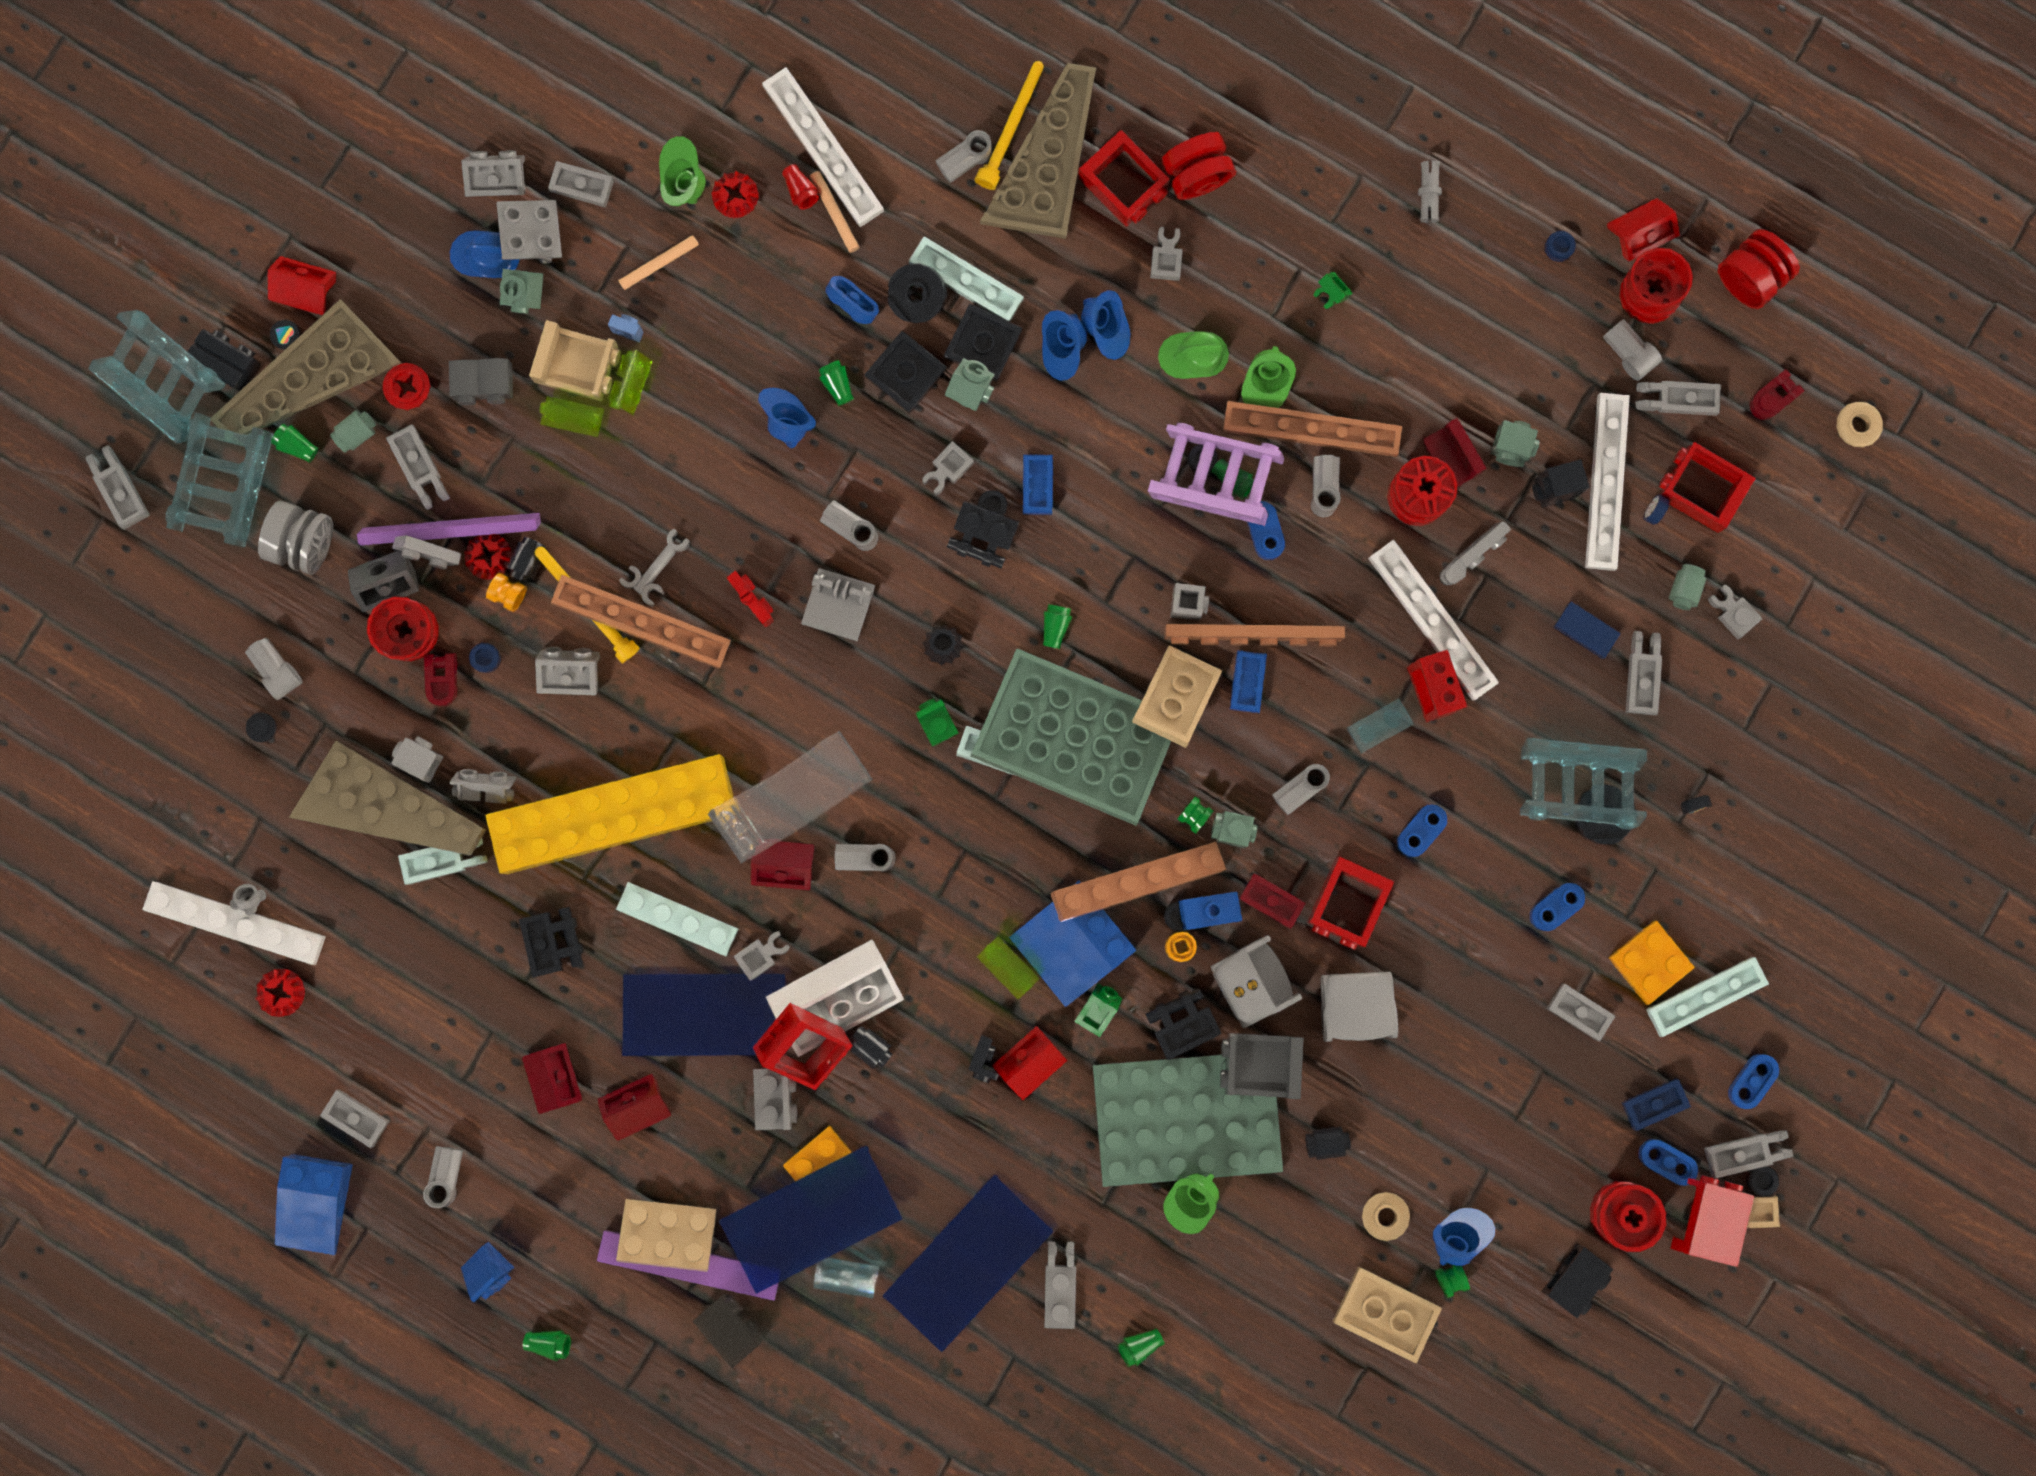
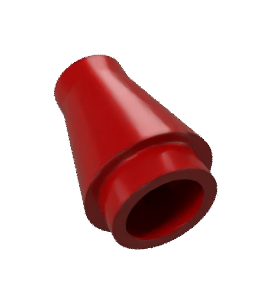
M796 164L786 167L782 175L785 178L793 205L798 206L800 210H805L815 205L819 200L817 187L799 170Z

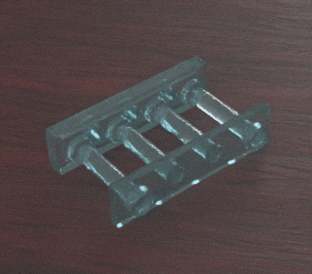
M138 310L118 313L116 318L128 327L113 356L93 359L88 369L175 443L178 444L195 439L199 429L191 423L190 417L204 392L208 393L224 389L226 384L217 377V374L212 369L203 366L152 323L149 316ZM140 337L150 347L136 373L133 374L125 368L123 362L136 338ZM161 355L172 364V367L158 392L155 393L147 386L145 381L158 357ZM184 374L194 383V386L178 412L169 405L168 398L179 378Z
M195 412L194 419L190 420L187 429L189 439L173 503L166 511V528L183 532L184 524L221 532L225 536L224 543L245 548L274 433L253 427L251 433L244 435L209 426L211 417ZM206 437L245 447L247 452L244 462L238 464L202 455ZM199 466L237 475L238 479H240L237 491L235 490L232 493L196 484ZM192 495L230 504L232 508L230 519L222 521L188 512Z
M1527 738L1522 746L1521 759L1530 760L1533 763L1532 800L1525 801L1520 808V815L1529 816L1532 820L1555 818L1615 824L1622 829L1639 827L1646 819V811L1634 810V772L1639 771L1647 761V750ZM1547 762L1559 763L1562 766V803L1544 801L1545 764ZM1577 765L1589 766L1592 769V806L1574 804L1575 766ZM1604 769H1619L1622 772L1621 809L1604 807Z

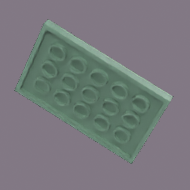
M1016 649L973 748L971 757L1137 826L1171 741L1132 722L1142 700L1030 653Z
M1222 1055L1092 1065L1103 1187L1178 1181L1180 1178H1186L1190 1174L1196 1173L1206 1177L1213 1174L1214 1178L1283 1172L1277 1097L1226 1095L1225 1088H1220L1221 1070H1226V1058L1222 1057Z

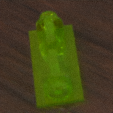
M637 350L634 352L627 351L626 355L622 356L617 376L625 378L624 382L614 381L608 396L610 401L609 407L616 410L621 408L627 413L634 415L641 399L644 383L650 373L652 360Z
M547 396L546 402H542L540 405V413L542 414L540 425L598 437L605 409Z
M999 936L977 956L1018 1000L1039 980Z

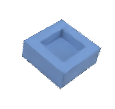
M622 314L621 318L612 315L608 323L612 333L640 343L644 332L637 319Z

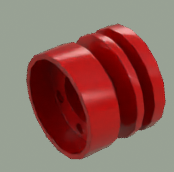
M1757 229L1748 236V239L1740 244L1739 250L1736 249L1731 252L1718 265L1717 271L1726 289L1737 300L1750 308L1760 309L1777 294L1778 289L1785 287L1790 280L1799 274L1800 266L1795 254L1782 239L1765 229Z
M1655 248L1645 251L1635 260L1620 285L1619 298L1623 309L1631 318L1641 323L1655 324L1665 321L1675 313L1692 287L1693 274L1690 265L1681 254L1671 249ZM1651 288L1655 290L1653 294L1649 292Z
M1421 456L1411 459L1401 467L1388 486L1387 499L1390 510L1399 520L1408 525L1423 526L1433 523L1451 507L1456 498L1458 484L1455 473L1447 463L1437 457ZM1421 485H1428L1430 487V490L1428 492H1421L1419 490V487Z
M392 597L383 600L373 608L367 621V634L370 644L378 653L390 659L412 662L424 658L425 655L434 649L439 639V624L436 615L428 606L410 598ZM408 625L412 629L411 635L406 634L404 637V633L400 632L402 626L406 627Z

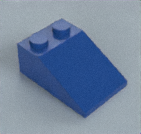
M296 1154L283 1157L277 1186L276 1246L336 1255L353 1164Z

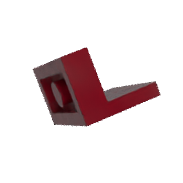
M1458 418L1448 422L1441 430L1423 440L1429 455L1447 463L1455 473L1457 487L1481 475L1487 469Z
M756 840L751 860V885L810 890L815 846L804 843Z
M566 1043L522 1057L538 1114L583 1101Z
M649 1074L597 1099L602 1120L617 1141L671 1116L670 1109L661 1097L657 1080L653 1074Z

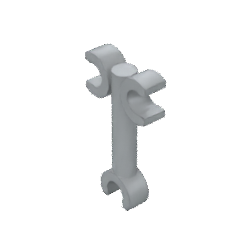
M675 529L668 533V545L643 576L636 567L630 566L629 569L635 573V579L632 582H627L623 578L619 579L625 588L634 589L642 595L643 601L651 607H654L655 604L649 599V593L653 590L658 591L662 595L665 593L661 586L652 582L676 552H683L690 545V541L687 538L680 545L674 544V538L678 534Z

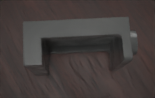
M1228 1033V1038L1222 1040L1221 1055L1226 1058V1070H1221L1220 1088H1225L1226 1095L1301 1099L1304 1038Z

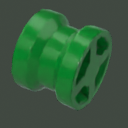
M1195 796L1177 820L1181 823L1186 822L1190 826L1191 831L1196 834L1214 811L1210 807L1205 808L1202 806L1200 799Z
M1451 1265L1447 1269L1439 1268L1435 1270L1438 1282L1447 1299L1453 1297L1457 1291L1466 1292L1470 1290V1285L1462 1266Z

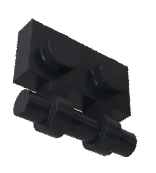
M965 500L954 526V529L963 532L964 536L962 541L950 537L947 548L957 551L956 555L965 558L967 555L980 560L984 566L990 567L993 565L1002 569L1006 558L996 555V550L998 546L1006 550L1010 549L1020 521ZM973 537L988 542L987 550L971 545Z
M570 907L558 910L561 921L555 923L552 922L550 912L519 919L532 978L563 971L562 958L570 957L572 968L584 965L581 956L584 953L582 944L578 943L575 927H578L576 918H572ZM555 932H564L566 948H558Z
M1199 988L1189 993L1186 990L1180 993L1178 998L1166 1004L1161 1002L1155 1005L1154 1010L1145 1013L1150 1024L1161 1020L1165 1027L1154 1032L1167 1060L1222 1034L1209 1007L1197 1011L1194 1003L1204 999ZM1185 1008L1189 1016L1173 1023L1170 1015Z

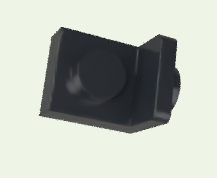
M981 1035L968 1070L974 1072L973 1078L989 1083L990 1079L997 1080L999 1074L984 1068L983 1064L984 1062L990 1064L996 1047L991 1045L992 1038Z

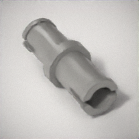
M1429 161L1421 162V188L1418 189V195L1421 197L1420 221L1423 223H1428L1429 211H1431V223L1439 221V196L1442 195V188L1439 187V161H1432L1431 173H1429Z

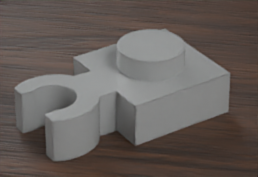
M1160 227L1157 239L1161 247L1153 246L1150 278L1179 281L1183 249H1176L1174 246L1179 242L1180 230L1176 228L1174 237L1166 239L1163 234L1164 227Z
M952 441L932 462L937 470L927 473L923 477L922 483L926 485L932 479L937 480L939 485L933 492L935 495H939L944 490L945 481L949 479L955 484L974 464V460Z
M1724 585L1719 588L1724 594V600L1719 601L1715 595H1712L1708 598V601L1713 607L1722 609L1723 613L1718 619L1738 640L1759 623L1762 618L1743 597L1735 601L1731 588Z
M780 932L771 934L766 945L763 946L758 939L733 956L750 982L776 965L771 958L773 955H783L790 949L788 944L781 949L774 946L775 939L781 936Z

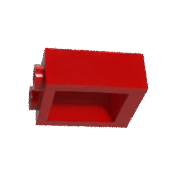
M1122 130L1082 165L1078 172V179L1125 227L1132 221L1135 224L1138 223L1147 214L1146 208L1153 202L1156 204L1161 202L1169 192L1167 189L1170 179ZM1124 150L1156 182L1129 208L1097 178Z
M1693 442L1687 448L1681 447L1673 460L1676 466L1672 473L1667 472L1658 485L1662 489L1659 494L1669 499V505L1719 533L1728 527L1756 478L1696 442ZM1691 459L1733 484L1715 516L1673 492L1674 487Z
M1448 649L1420 658L1407 667L1426 723L1452 715L1467 707ZM1448 677L1453 678L1452 684L1447 683Z
M1336 857L1307 923L1313 925L1312 931L1328 938L1331 933L1341 938L1339 943L1350 949L1356 950L1357 946L1366 947L1395 881L1342 857ZM1340 873L1379 890L1360 936L1320 919Z
M789 1003L753 1046V1049L763 1067L816 1090L841 1059L846 1056L853 1045L842 1027ZM808 1029L826 1038L809 1060L804 1064L784 1055L803 1031Z

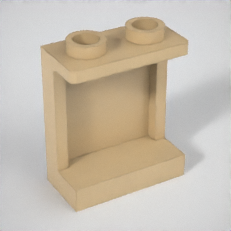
M546 320L529 376L534 383L602 401L604 394L608 395L612 386L611 370L613 366L616 367L618 365L621 350L618 349L619 346L614 339L608 338V341L570 331L560 328L558 323Z

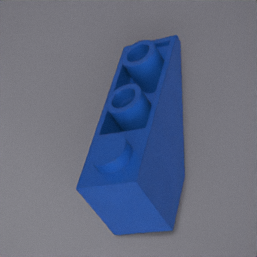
M489 1242L484 1244L461 1267L467 1291L473 1303L481 1297L487 1300L511 1280L508 1274L514 1266Z

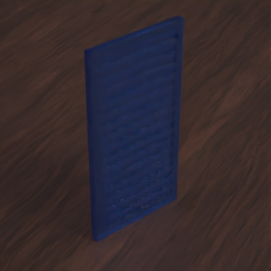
M746 974L623 975V1048L621 1054L622 1056L756 1055L753 1046L776 1020L766 996L785 987V974H761L751 982Z
M865 1145L720 1219L719 1224L722 1226L757 1294L903 1218L869 1152L868 1146Z
M993 1175L882 1296L935 1347L943 1352L1054 1231L1018 1198L997 1175Z

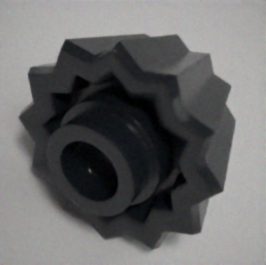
M946 624L941 627L934 626L931 632L926 633V640L922 643L925 646L924 654L930 656L931 662H938L941 666L946 662L952 664L955 658L961 657L960 650L964 647L961 643L962 635L957 634L956 628H949Z

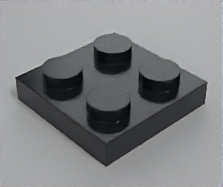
M969 303L944 354V358L958 365L963 358L968 361H979L988 368L989 372L995 374L992 381L997 383L1022 333V328Z
M901 331L864 376L910 414L944 375L947 367L904 331Z

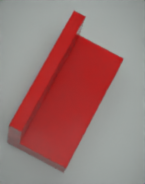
M1658 198L1607 223V228L1620 238L1623 257L1629 262L1642 255L1645 251L1655 249L1680 236L1676 211Z
M280 256L268 269V300L324 315L326 313V293L336 282V272Z
M1036 1026L992 1066L1008 1086L1024 1100L1068 1060Z

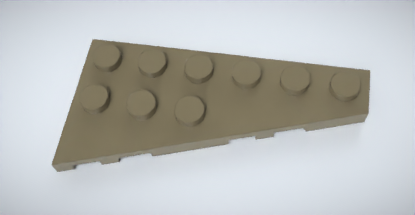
M1071 63L1066 64L1043 110L1040 111L1032 130L1028 133L1009 167L1006 177L993 196L987 211L982 216L980 224L1066 239L1094 84L1095 67Z
M340 299L214 414L210 420L230 441L235 442L386 373L394 366L402 363Z
M335 741L289 818L470 856L486 832V829L339 741Z

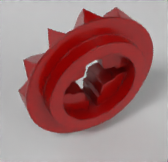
M737 171L729 174L724 173L718 181H715L713 191L711 192L715 208L722 215L729 218H741L751 213L756 207L759 197L756 183L748 174L745 175ZM737 187H741L739 192L743 199L735 197L729 202L730 194L726 188L728 190H736Z
M403 363L394 366L386 374L383 381V393L387 401L395 408L409 411L416 407L420 408L421 404L426 399H429L430 381L426 372L419 366ZM411 380V385L417 392L407 391L404 395V390L397 382L408 384Z
M497 534L478 535L474 539L469 540V544L464 551L465 565L476 577L491 580L498 573L504 574L508 570L506 567L512 556L511 547L503 537ZM484 545L489 551H496L495 555L491 557L492 567L486 560H479L480 556L484 555Z
M274 969L264 974L263 978L256 985L257 996L255 999L259 1002L261 1010L271 1016L284 1017L291 1015L300 1008L304 1001L305 987L303 981L291 970ZM282 984L283 991L287 992L291 997H283L276 1002V995L269 991V989L279 988Z

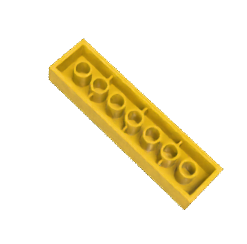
M718 754L485 816L499 873L510 874L734 816L738 812L724 757Z

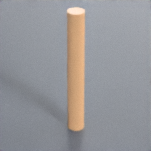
M816 171L812 173L810 178L817 187L818 193L849 253L855 252L860 247L821 172Z
M692 235L618 281L622 288L626 290L699 244Z

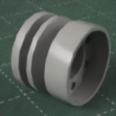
M281 500L275 502L267 513L260 531L258 541L259 557L262 560L281 566L289 563V567L293 570L298 571L301 569L306 574H315L322 566L331 544L333 534L332 517L322 513L318 514L313 510H308L303 514L302 508Z

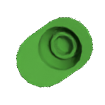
M676 136L663 146L660 154L661 197L670 206H681L685 203L696 204L705 189V175L698 166V155L694 144L685 137Z
M1186 332L1171 335L1167 338L1159 349L1158 359L1161 368L1166 374L1174 378L1189 379L1217 375L1226 366L1229 353L1227 345L1222 338L1212 332Z
M1273 346L1272 349L1261 351L1253 358L1242 385L1241 395L1244 403L1279 408L1285 402L1295 378L1296 367L1288 356L1279 351L1278 347Z
M1198 1173L1190 1174L1186 1178H1180L1174 1184L1165 1198L1163 1207L1167 1220L1175 1229L1187 1234L1199 1233L1212 1218L1219 1200L1218 1188L1212 1182L1213 1174L1207 1177Z

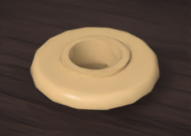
M1854 402L1847 404L1840 411L1836 427L1839 436L1845 443L1853 447H1866L1879 439L1883 431V420L1874 406L1866 402ZM1859 417L1865 422L1866 429L1864 432H1858L1853 428V418Z
M1384 1192L1374 1195L1367 1201L1363 1208L1362 1219L1364 1227L1370 1235L1379 1240L1389 1241L1397 1239L1404 1234L1409 1226L1410 1213L1408 1206L1402 1198L1396 1194ZM1384 1208L1392 1209L1395 1215L1394 1221L1387 1226L1382 1225L1378 1221V1214Z

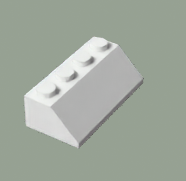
M873 940L766 996L776 1019L788 1004L792 1003L842 1027L844 1031L857 1026L904 1000ZM805 1029L792 1044V1048L799 1057L820 1046L826 1038Z

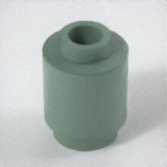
M355 410L334 427L335 431L330 436L344 453L350 449L354 451L375 434L373 427L376 426V423L367 412L360 413Z
M1684 564L1681 570L1677 571L1669 595V599L1673 601L1674 607L1690 610L1691 607L1698 606L1706 583V578L1704 577L1706 571L1704 569Z

